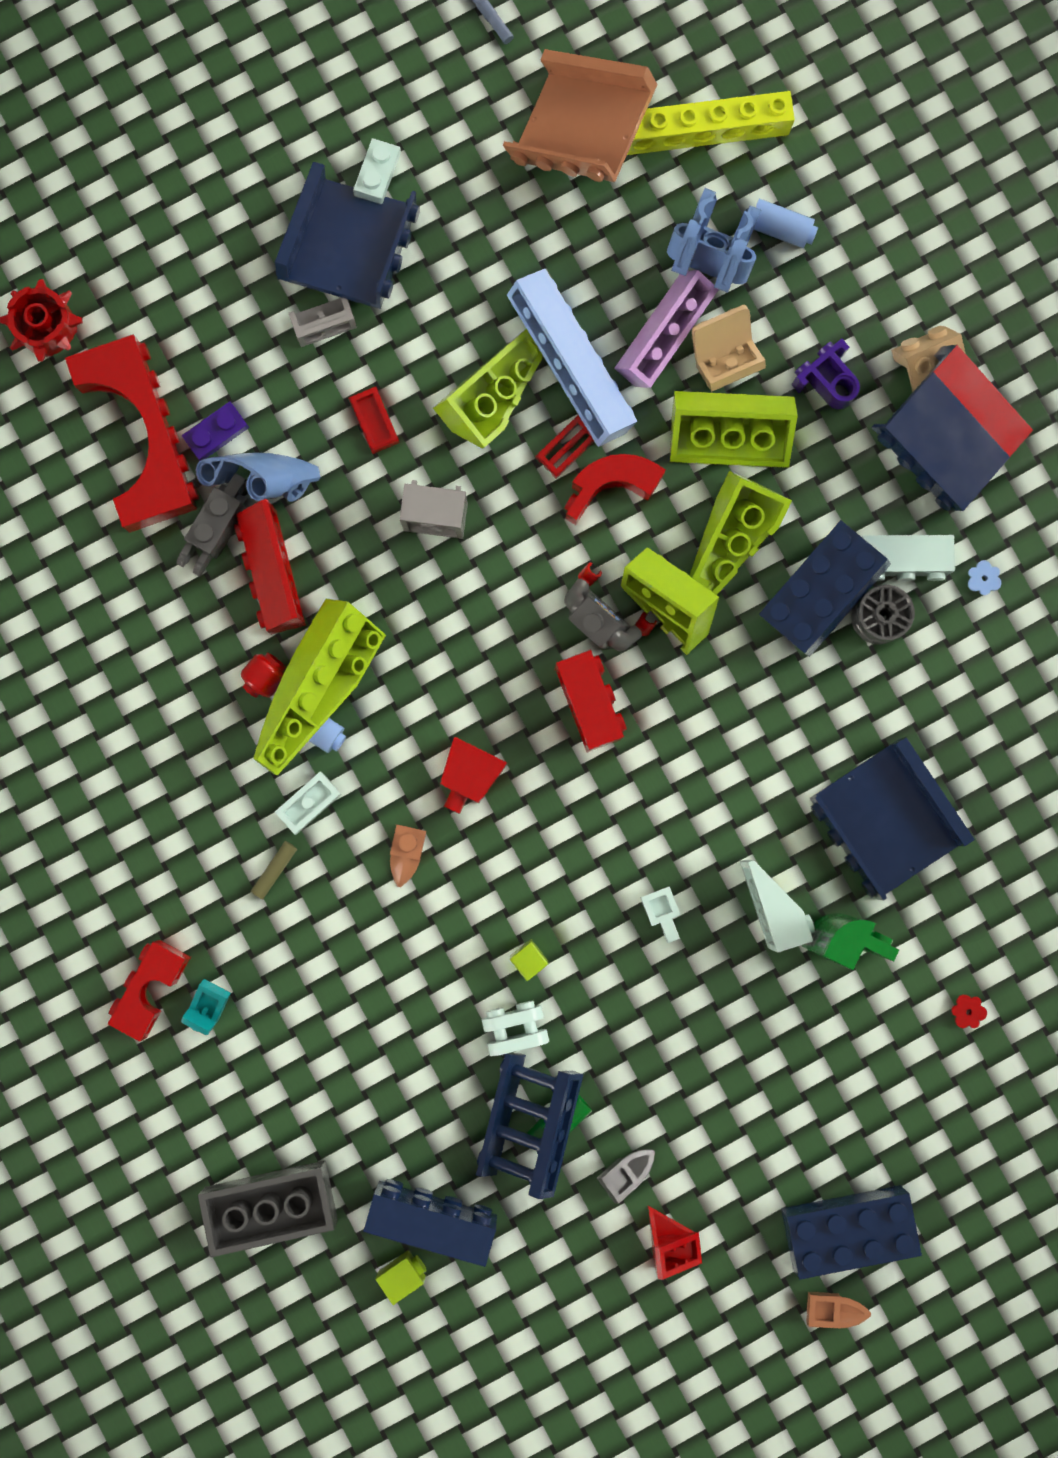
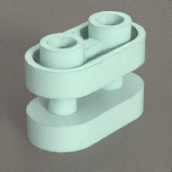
M527 1001L516 1004L517 1010L505 1012L504 1008H497L487 1011V1017L481 1019L484 1032L494 1031L495 1040L487 1043L489 1055H503L550 1042L547 1029L537 1030L535 1022L544 1018L541 1005H535L534 1001ZM524 1025L525 1033L507 1037L505 1028Z

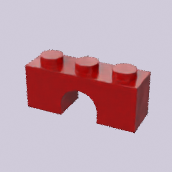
M161 940L145 945L138 958L142 961L136 972L134 970L131 971L123 987L127 988L121 999L117 998L108 1012L112 1016L108 1025L139 1042L148 1037L162 1012L148 1002L146 997L148 985L151 981H160L169 987L177 984L191 959V956Z

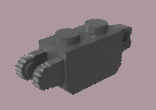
M235 473L227 486L221 484L219 488H213L184 538L186 544L176 562L179 566L184 567L190 561L197 548L202 551V554L194 565L193 574L201 576L211 559H217L235 530L234 524L239 523L237 514L246 509L243 505L246 497L242 494L246 488L247 479Z

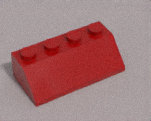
M268 499L261 500L237 514L239 523L234 524L238 541L244 542L246 552L242 553V559L246 571L251 570L253 581L249 582L252 597L254 600H259L261 610L257 611L259 625L261 629L266 628V631L272 635L306 626L277 511Z

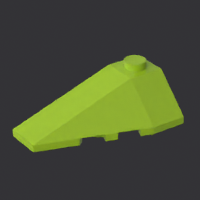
M525 329L433 407L434 411L451 432L483 449L505 430L512 411L521 400L522 392L527 383L531 381L543 358L528 330Z

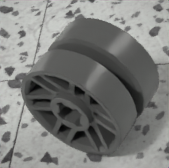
M892 585L877 586L865 593L853 607L851 614L852 625L859 637L866 642L878 645L886 644L903 636L910 629L914 621L915 609L911 598L902 589ZM879 611H881L883 615H886V619L882 615H879Z

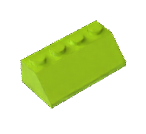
M674 391L671 417L670 462L789 468L798 417L795 397Z

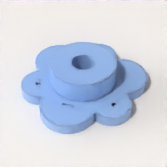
M986 560L978 562L976 567H972L968 571V575L971 577L968 580L969 589L979 591L981 595H988L990 591L998 590L1001 587V579L998 577L1000 574L999 568L992 567Z

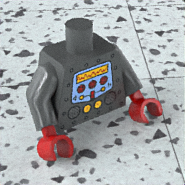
M590 562L578 574L579 579L576 580L565 596L564 603L569 609L568 619L600 648H613L617 651H624L642 636H648L656 626L657 620L653 623L648 622L645 618L649 613L643 612L635 625L630 626L589 589V586H592L602 576L601 570L597 574L590 570V566L593 564Z

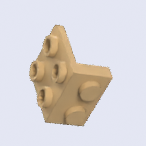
M746 305L730 309L692 328L696 368L711 392L766 368L765 359L752 340L750 311Z
M937 326L930 329L928 334L919 338L904 340L901 346L891 350L894 361L907 368L913 392L939 363V360L934 355L942 346L958 345L965 353L960 333L946 326Z

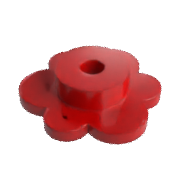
M962 994L956 1000L957 1005L951 1008V1013L956 1016L955 1024L960 1028H967L968 1026L974 1029L978 1028L980 1021L987 1017L986 1008L981 1006V999L976 996L970 998V996Z

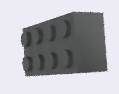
M326 1160L206 1186L198 1194L210 1258L333 1231L338 1222Z

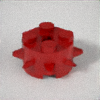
M39 279L35 288L24 287L18 292L14 290L11 292L12 298L7 305L9 309L8 314L0 317V323L6 325L15 337L10 346L12 351L24 346L35 353L38 362H43L45 357H52L63 349L68 351L71 349L70 342L77 333V325L83 323V318L74 315L67 305L72 295L71 291L68 290L58 295L46 286L44 279Z

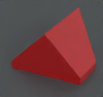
M648 1206L653 1260L657 1278L664 1280L702 1264L699 1232L690 1230Z

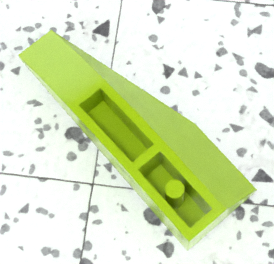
M327 598L324 600L295 650L273 697L253 759L275 775L280 774L358 686L386 636L349 602Z

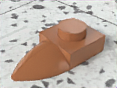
M396 825L390 851V867L397 887L407 883L417 870L427 831Z
M808 1292L806 1319L808 1327L849 1328L859 1325L871 1317V1312L865 1306L850 1298L841 1297L839 1293Z

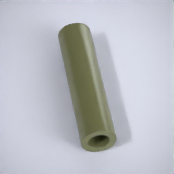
M287 841L282 844L252 888L251 892L262 900L265 898L297 851L294 845Z

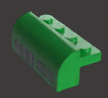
M840 913L827 914L813 923L815 932L811 933L813 941L801 945L823 958L851 970H854L862 951L893 962L899 952V949L891 946L893 942L891 938L873 931L876 923Z

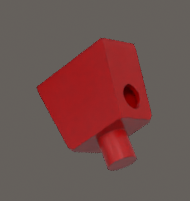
M454 737L440 782L442 786L451 790L444 807L460 814L468 798L480 803L505 769L507 762Z

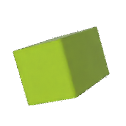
M532 939L511 954L509 958L526 981L530 980L549 964L547 958Z

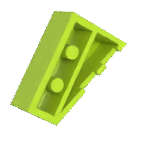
M648 547L625 566L621 587L646 614L651 611L663 623L660 628L666 634L670 631L683 644L680 649L688 655L708 636L719 596Z

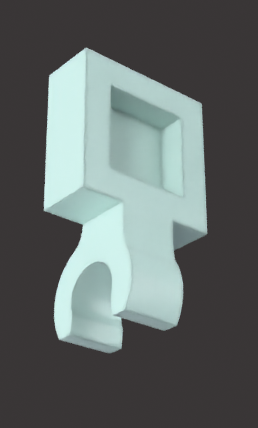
M670 886L640 897L651 926L660 923L667 943L680 939L672 918L680 916V912Z

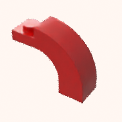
M631 454L610 455L592 462L572 482V489L579 492V495L573 493L564 507V509L568 510L566 520L576 526L592 499L599 492L612 487L626 488L648 501L664 477L666 469L649 459Z

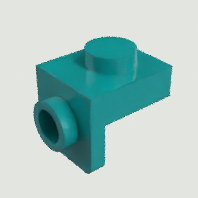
M203 979L198 986L189 1009L183 1015L181 1023L189 1026L196 1032L208 1035L219 1021L231 992Z

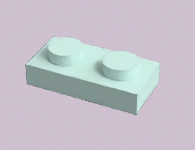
M372 138L353 189L354 196L383 204L401 154L399 146Z
M320 771L279 807L275 813L294 835H297L342 794Z

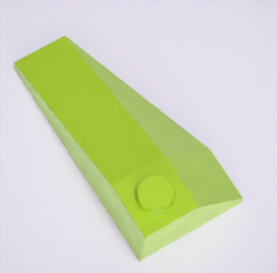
M729 471L716 497L689 576L717 595L738 573V568L749 556L753 557L759 550V545L769 535L772 536L779 529L792 500L750 479Z

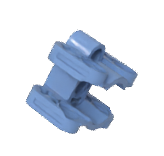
M705 188L693 220L690 219L689 224L679 223L674 227L667 247V254L675 260L671 271L686 276L689 267L717 278L714 288L728 293L732 283L744 284L748 281L756 261L755 252L748 248L747 245L761 209L749 206L743 213L734 237L728 236L707 227L717 197L715 191Z

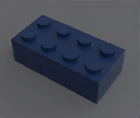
M840 520L759 615L810 657L887 570L891 563L888 558Z
M386 1179L385 1182L379 1181L363 1232L486 1267L496 1232L497 1214H493L491 1208L483 1205H475L474 1208L462 1205L463 1201L458 1198L445 1196V1199L434 1197L433 1192L430 1190L415 1188V1191L403 1188V1183Z
M901 1185L781 1208L792 1267L799 1280L922 1256L910 1193Z

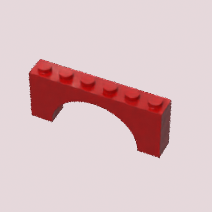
M133 334L65 357L73 384L82 394L103 391L119 395L135 405L144 420L149 442L146 465L137 482L128 491L113 498L122 527L130 533L197 510L195 500L199 499L194 483H188L185 472L189 471L185 456L178 454L175 444L180 443L174 426L169 427L166 416L170 415V411L165 399L159 398L157 388L161 386L155 370L150 371L147 361L151 360V356L145 342L140 343Z

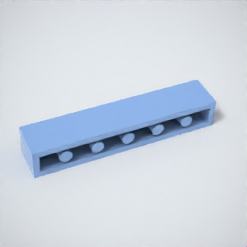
M546 269L516 280L507 297L596 445L600 447L625 435L637 422L634 412L621 395L617 383L610 377L601 357L590 344L586 332L581 329L572 313L571 307L564 301L555 281L549 276Z

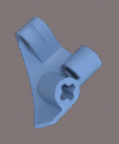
M254 452L212 457L199 461L196 467L198 481L203 486L209 487L229 483L239 466H243L251 472L247 479L246 487L248 494L255 501L278 498L282 495L289 502L296 501L304 494L310 482L319 481L321 478L318 466L300 459L273 453Z

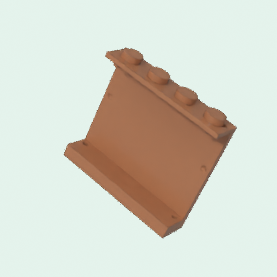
M545 49L540 60L549 73L519 143L504 141L503 147L511 156L510 159L520 166L530 164L544 171H551L552 169L562 171L572 177H576L578 174L587 176L596 182H602L603 180L615 182L658 84L646 66Z

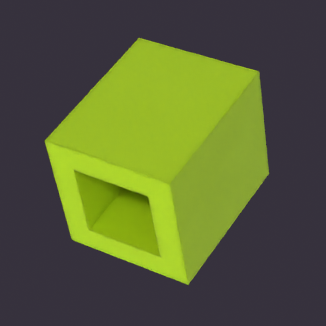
M407 1250L380 1269L375 1280L391 1304L395 1305L424 1284L426 1277L424 1272L427 1270L418 1255L413 1257L410 1251Z

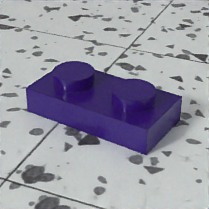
M229 401L181 436L199 461H201L246 431L249 426L231 401Z

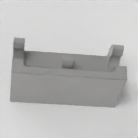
M340 297L334 301L296 314L294 311L289 313L301 347L357 328L346 298Z

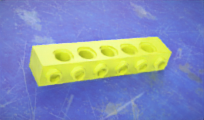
M791 91L648 108L627 155L789 135L795 120Z

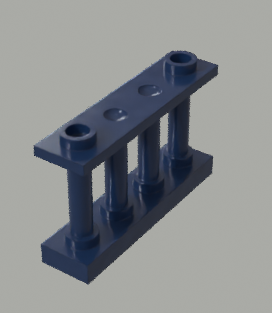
M507 1053L500 1065V1079L483 1148L477 1158L478 1168L476 1175L479 1177L494 1176L500 1170L529 1181V1196L536 1199L551 1198L555 1194L584 1074L576 1071H558V1075L553 1077L524 1067L526 1055ZM520 1079L552 1089L553 1095L550 1107L547 1108L516 1097ZM513 1109L544 1120L545 1128L541 1139L508 1127ZM505 1139L536 1150L538 1157L535 1168L531 1169L501 1158Z

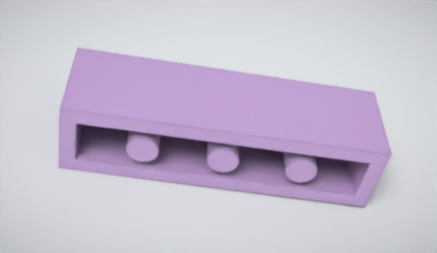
M699 270L688 271L686 276L679 274L614 369L635 387L651 388L719 289L714 288V284Z

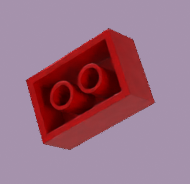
M588 650L556 662L555 671L586 752L588 753L620 741L624 737L623 732L627 728L622 714H615L612 704L616 699L610 684L604 685L601 676L605 670L599 655L593 656L592 651Z

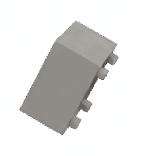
M412 480L411 484L404 483L400 522L403 530L406 532L463 539L468 506L466 491H461V486H456V490L417 485V480Z

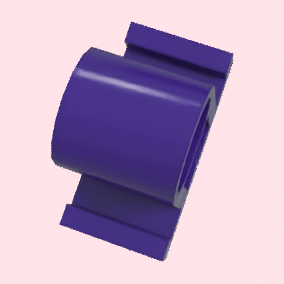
M842 338L834 345L830 341L818 351V359L812 364L806 361L794 372L797 376L791 385L800 393L809 382L832 408L844 409L848 407L858 395L860 389L858 379L841 360L850 347ZM835 386H844L848 391V396H840L836 392Z

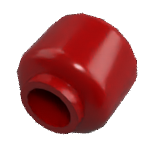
M269 652L265 655L256 654L241 671V677L245 682L242 687L255 698L259 695L271 697L279 686L286 666Z

